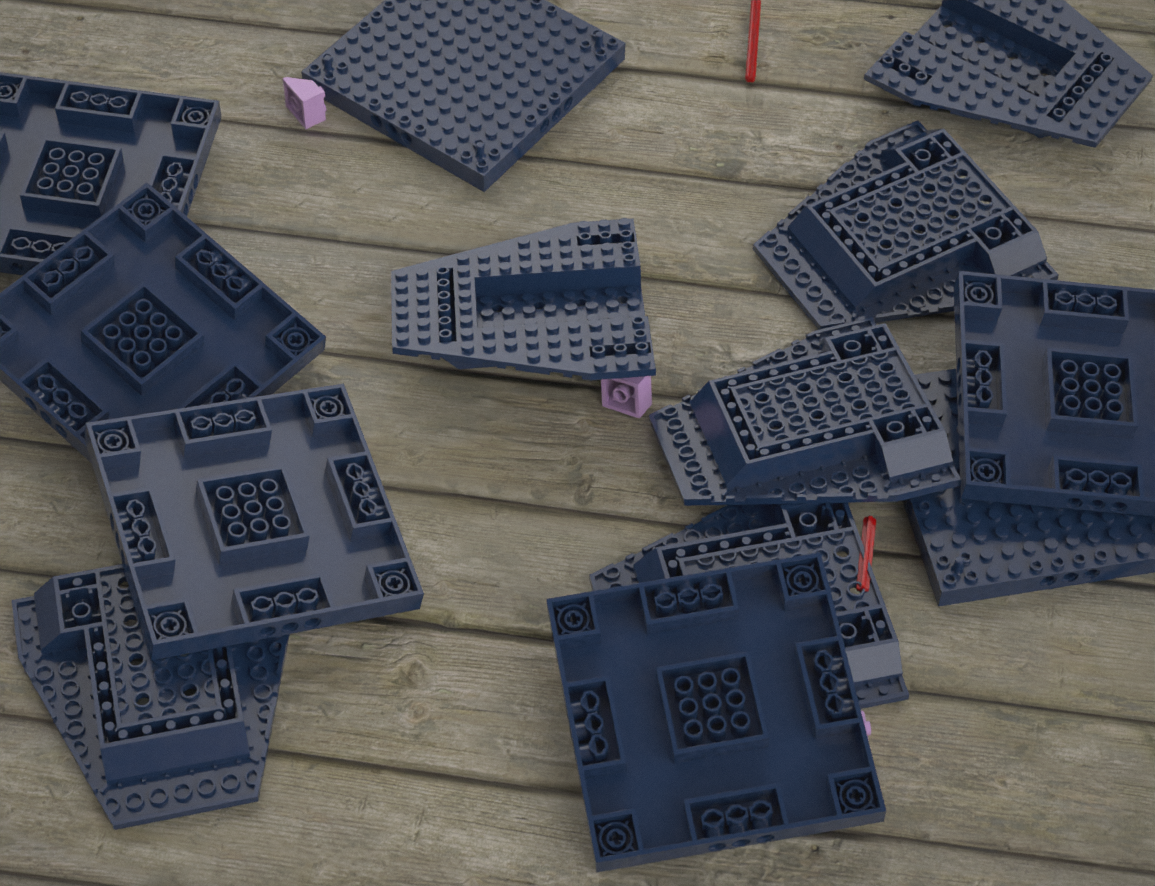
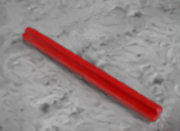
M751 0L745 80L752 83L756 78L761 11L760 0Z

